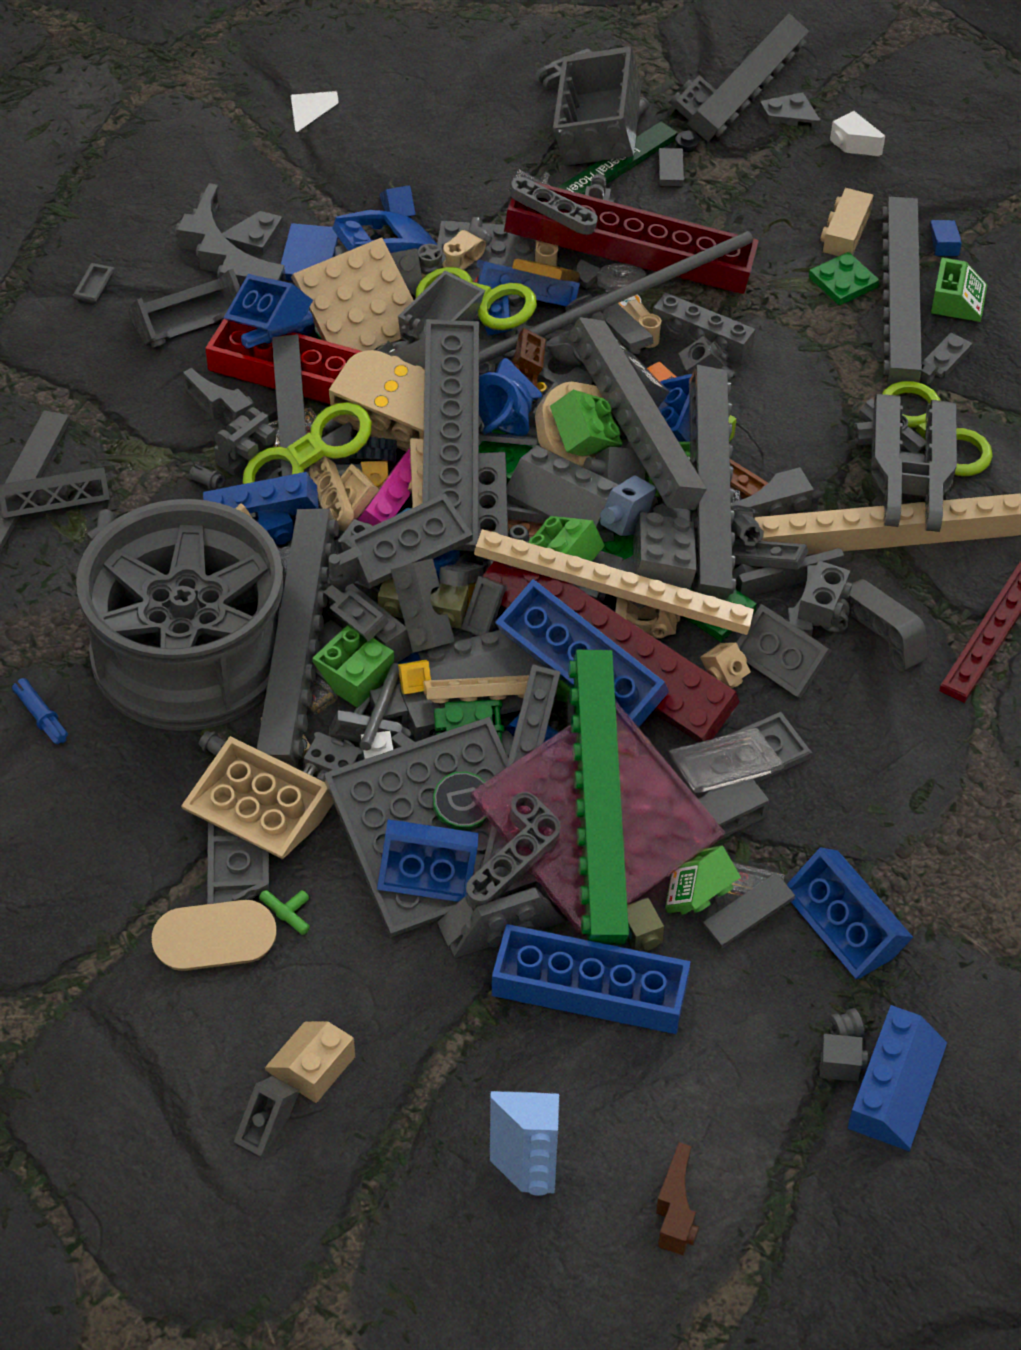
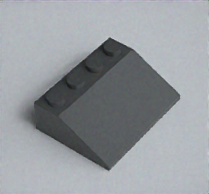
M500 630L418 652L419 661H429L431 680L523 676L530 674L532 664L544 667L501 633ZM506 695L505 699H501L502 708H500V715L521 710L523 698L518 697V695ZM489 696L478 697L475 701L493 699H490ZM449 698L448 702H461L462 700L460 698ZM439 703L440 708H444V703Z

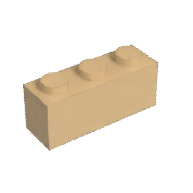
M845 188L842 197H837L834 206L835 212L831 211L828 218L827 226L829 227H824L821 235V241L824 242V253L836 256L850 252L852 255L854 254L871 213L872 194Z

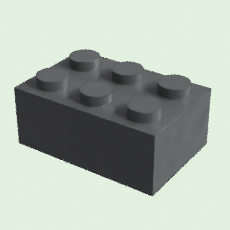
M640 512L633 535V573L690 590L696 573L694 522L684 518L661 516L653 512Z

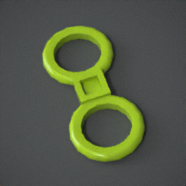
M457 267L440 268L427 274L419 282L415 291L417 298L444 271H447L485 290L478 309V318L483 325L493 330H508L520 326L533 315L537 306L536 295L529 287L523 284L507 283L491 289L490 286L474 283L468 272ZM519 295L526 300L523 309L512 317L501 319L489 315L488 311L491 304L502 296Z
M915 381L894 383L882 393L895 396L902 393H914L925 398L929 404L931 400L940 401V398L933 389ZM926 413L920 416L904 415L908 419V427L916 428V431L925 439ZM956 428V440H964L975 445L981 452V458L971 464H957L954 475L972 476L981 473L990 465L993 457L990 444L985 437L975 431Z
M349 402L336 403L325 408L315 418L311 431L287 448L273 447L256 454L244 470L243 484L255 482V475L259 468L266 462L274 459L288 461L292 465V474L304 472V469L324 456L336 459L346 458L357 453L366 444L371 435L372 422L368 412L361 406ZM348 414L355 416L360 421V429L356 437L349 443L342 446H330L323 442L322 431L332 418Z

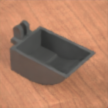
M444 271L398 315L400 338L404 341H409V343L418 341L417 336L425 333L426 319L473 321L481 305L485 290Z

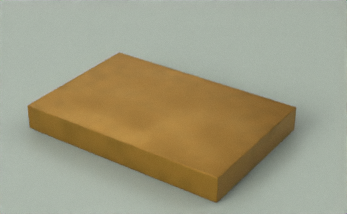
M516 259L512 266L513 269L565 281L578 282L580 273L577 271L529 260Z

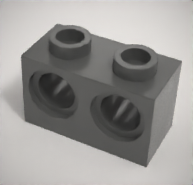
M818 560L801 598L797 618L830 628L833 619H839L844 606V603L841 602L842 599H848L853 585V583L848 582L850 570Z

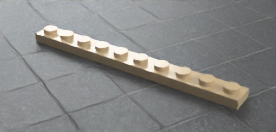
M483 529L474 552L476 556L745 635L748 634L754 609L741 604L731 603L714 596L697 593L687 588H680L659 580L646 578L632 572L622 571L605 564L588 561L578 556H571Z

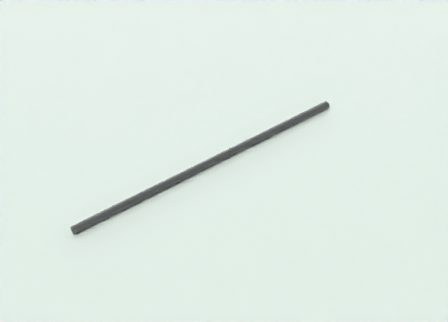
M746 231L528 330L541 337L577 322L579 317L586 318L753 243L752 234ZM519 333L480 350L479 365L516 349ZM331 419L323 430L327 434L340 428L343 424Z

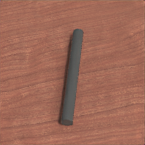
M393 663L389 669L360 742V747L363 750L371 749L399 678L397 663Z

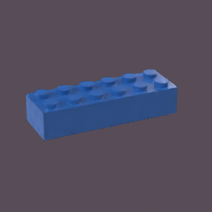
M534 579L530 581L495 622L501 633L545 668L560 671L559 679L570 688H574V679L568 676L569 660H574L576 650H612L616 723L631 736L669 693L666 683Z
M506 924L492 974V996L677 1034L688 985L691 961Z

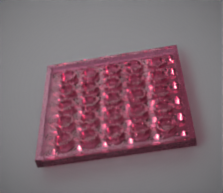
M615 700L627 905H629L674 873L683 863L691 861L698 856L700 851L709 848L723 838L725 831ZM570 725L473 790L470 797L507 843L521 832L512 823L509 815L512 799L520 792H529L535 795L558 818L561 828L557 843L529 871L580 935L584 937L587 934L581 933V917L586 915L585 905L580 904L579 898L580 886H584V875H579L578 859L583 856L582 846H577V828H581V818H576L575 802L580 797L579 789H574V772L578 771V761H573L572 757L573 743H577L576 733L571 732ZM522 805L516 808L519 813L524 815L532 812L528 806ZM546 826L538 829L545 836L554 833L551 828ZM527 847L516 849L517 853L521 856L532 854L531 850Z

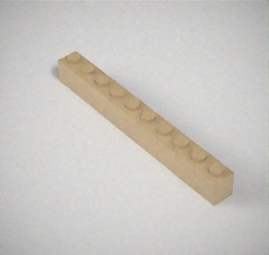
M1021 493L943 500V519L940 532L925 530V502L901 504V516L898 527L884 526V506L755 517V520L764 531L761 541L806 544L808 548L807 555L819 554L841 548L843 552L1021 535Z

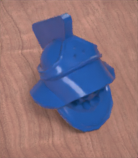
M507 358L500 361L496 373L488 372L479 375V417L485 425L482 430L484 435L492 433V430L496 429L510 435H527L530 430L529 413L531 412L532 402L542 397L541 392Z

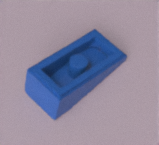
M930 220L935 256H959L962 244L955 220Z

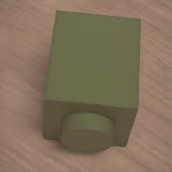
M649 898L627 905L629 928L627 940L632 949L642 951L656 948L663 942L664 925Z

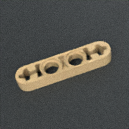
M324 456L310 465L309 474L317 485L318 499L322 509H330L334 519H337L339 530L341 531L351 524L354 512L336 464Z

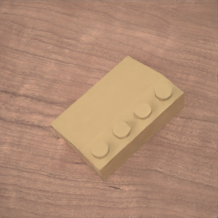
M230 736L181 807L233 835L284 859L321 823L333 805V800L325 782Z

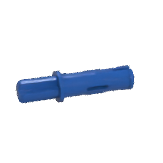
M308 311L301 323L271 332L259 328L242 334L241 343L246 349L265 342L270 344L272 343V337L283 336L313 324V316Z
M21 678L18 680L22 688L14 683L12 686L13 692L36 719L37 727L40 730H44L54 744L58 745L61 742H66L68 732L59 722L57 713L48 708L31 686L28 679Z

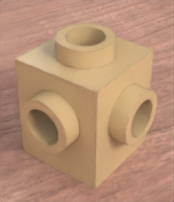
M736 642L720 643L700 657L707 670L706 672L730 688L740 685L743 682L742 678L751 672L747 665V659L740 651Z

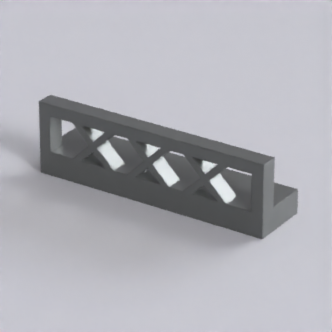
M104 467L0 484V511L2 518L110 500ZM100 480L102 495L92 497L83 491L89 481ZM84 482L80 488L75 485V483ZM63 485H70L77 490L72 500L64 501L57 496ZM57 487L54 492L47 488ZM42 489L51 496L45 505L38 506L30 498L36 490ZM30 491L27 497L21 494ZM16 494L24 501L18 510L7 511L5 495ZM80 494H83L84 496L87 497V498L77 499V498L80 496ZM54 498L60 501L59 503L51 504ZM27 503L33 506L30 508H24Z

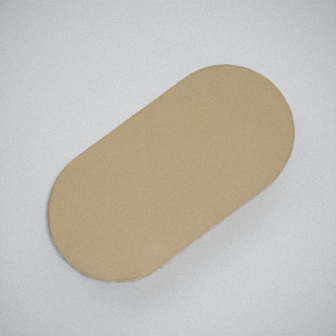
M252 900L176 908L165 913L156 922L152 932V946L156 956L163 964L178 971L250 963L261 959L273 946L277 933L276 923L273 915L264 905Z

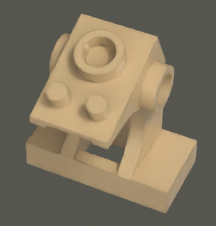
M617 597L615 612L652 637L664 638L668 635L676 634V625L680 621V615L650 606L639 609L630 601ZM638 618L650 619V621H640Z

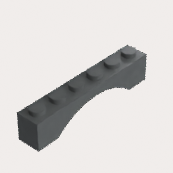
M801 467L776 473L772 480L760 491L748 498L732 502L731 506L741 505L755 510L754 519L755 517L786 515L811 508L814 489ZM664 503L654 506L651 510V513H658L661 516L684 518L691 521V510L669 508Z

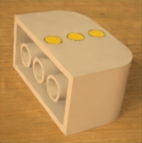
M367 350L359 352L347 361L330 387V405L349 402L361 406L368 412L372 422L370 436L396 440L397 448L407 452L410 448V439H423L425 369L421 366H414L404 362L397 356H390L380 351ZM347 414L332 418V420L343 425L350 422L353 425V429L357 431L360 429V421L355 416Z

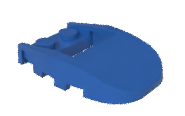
M366 210L335 217L333 225L334 232L348 251L374 241L370 239L361 227L362 225H371L372 229H382L383 225L390 226L393 233L398 237L383 239L390 253L417 248L418 251L425 244L437 245L429 233L417 222L407 216L389 211Z

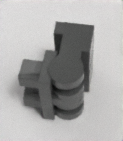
M252 407L245 412V416L241 415L228 424L226 430H220L216 433L215 442L217 446L214 447L216 464L231 475L236 476L246 468L249 461L256 454L271 448V444L276 441V430L269 425L268 415Z

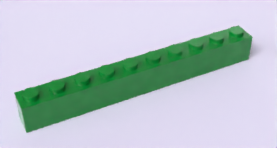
M576 650L574 660H569L568 676L574 679V688H570V705L575 706V715L571 717V732L576 733L577 743H573L572 757L573 761H578V771L574 772V789H579L580 799H576L575 815L576 818H581V828H577V846H582L583 856L578 859L579 875H584V886H580L579 898L580 904L585 905L586 914L581 917V933L587 934L588 941L607 945H624L629 936L613 654L612 650Z

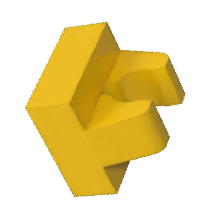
M421 660L398 664L402 693L410 694L424 691L423 681L431 680L429 661Z

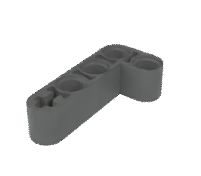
M860 579L853 582L848 599L843 598L850 604L849 615L888 641L889 655L894 667L898 671L903 672L925 661L928 657L927 635L921 618L868 581Z
M520 792L512 799L509 814L510 820L521 832L467 882L465 900L472 909L499 898L557 843L561 828L560 821L535 795L529 792ZM524 805L528 806L532 812L524 815L519 813L516 808ZM546 826L551 828L554 833L545 836L538 829ZM527 847L531 850L532 854L521 856L517 853L516 849ZM505 867L510 874L501 877L495 874L494 869ZM486 887L485 896L481 893L477 895L474 894L475 889L477 891H481Z

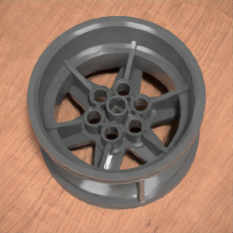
M175 499L148 504L120 516L102 529L90 542L80 560L76 586L80 609L88 626L90 636L89 652L93 675L98 688L110 704L129 718L151 727L165 730L193 731L229 723L246 715L263 703L266 697L280 614L279 603L283 592L281 557L269 533L257 521L240 510L221 503L198 499ZM254 602L258 604L257 611L253 617L232 608ZM149 639L153 643L161 644V647H153L141 643ZM199 640L203 645L196 646V641Z

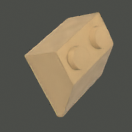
M304 1022L267 1064L265 1070L279 1080L299 1089V1093L317 1103L355 1058L354 1038L330 1022Z

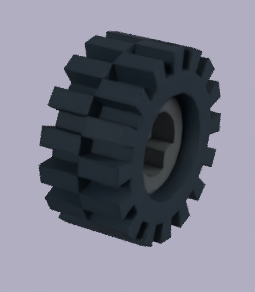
M350 437L349 442L352 441L355 437ZM369 437L366 444L357 453L348 456V460L396 463L397 441Z

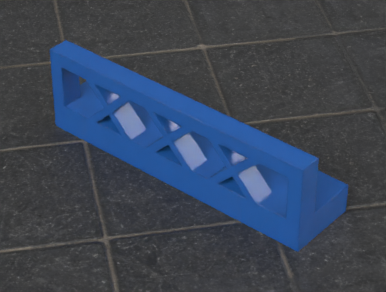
M482 260L477 261L476 267L480 268L477 283L490 286L491 289L502 284L520 283L533 291L536 295V300L567 306L577 298L580 285L578 282L550 278Z

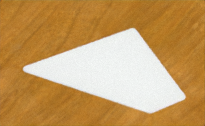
M337 92L291 95L295 131H300L338 104Z

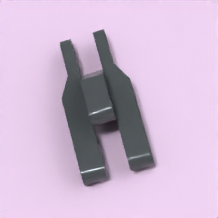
M876 393L873 408L871 476L884 494V526H899L902 499L921 501L925 497V530L940 532L943 519V495L952 486L957 467L956 402L931 400V403L927 404L925 454L901 451L902 440H900L903 423H900L903 406H901L900 396Z

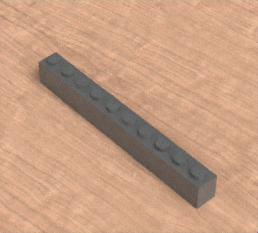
M888 197L887 206L882 207L881 221H885L882 224L881 237L886 238L882 241L881 250L882 254H886L882 258V271H886L883 272L882 287L886 288V290L883 289L882 305H886V307H883L882 322H886L883 325L882 339L887 340V342L883 343L882 357L887 358L883 362V375L887 376V386L901 381H915L919 383L922 362L918 198Z
M579 317L575 326L571 329L568 338L603 398L610 404L614 417L665 504L669 508L695 510L707 490L607 323L603 320Z
M696 365L689 380L690 462L707 490L696 509L691 510V521L694 522L696 573L692 582V591L726 601L728 596L734 593L736 587V578L732 577V571L735 566V555H732L735 533L731 532V525L734 520V510H731L734 489L730 488V481L733 476V466H730L733 446L729 444V438L732 433V424L729 423L732 404L728 402L731 382L728 381L727 370Z
M329 508L297 509L257 750L298 769L299 758L303 757L304 754L302 737L303 732H306L308 728L306 712L307 706H311L312 703L311 681H314L316 678V668L312 658L320 651L318 637L319 632H322L324 627L322 612L323 607H326L328 597L324 594V591L326 590L327 583H329V556L335 554L334 536H338L339 533L338 521L334 519Z

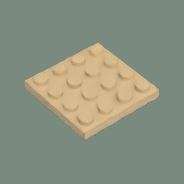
M383 238L303 269L291 276L295 286L313 299L309 311L313 316L314 324L322 340L361 351L374 350L377 346L387 341L392 344V342L403 340L400 338L398 315L414 300Z

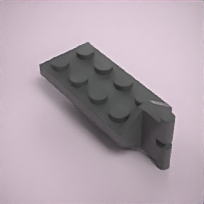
M444 493L341 540L343 553L329 556V585H333L341 591L342 588L359 581L370 589L393 578L391 569L434 559L471 542L473 534Z

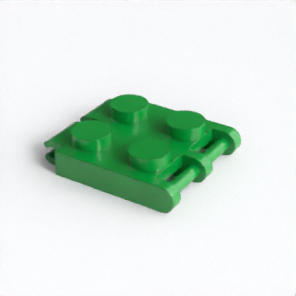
M502 701L444 702V708L434 709L435 731H449L490 717L493 723L492 709H494V727L502 743V733H504V725H501L500 719Z

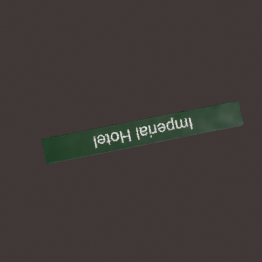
M659 122L636 137L634 156L598 161L557 188L585 195L586 187L591 186L592 176L596 174H602L606 178L607 185L658 152L659 148H664L675 141L678 132L663 122Z

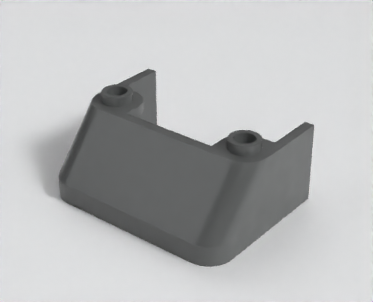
M232 268L219 279L147 303H144L142 298L137 299L127 311L144 344H151L152 348H156L166 344V339L223 321V317L238 293L240 286Z

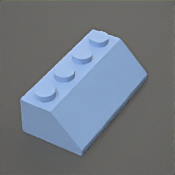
M491 1091L490 1161L521 1192H529L537 1196L555 1193L559 1094Z

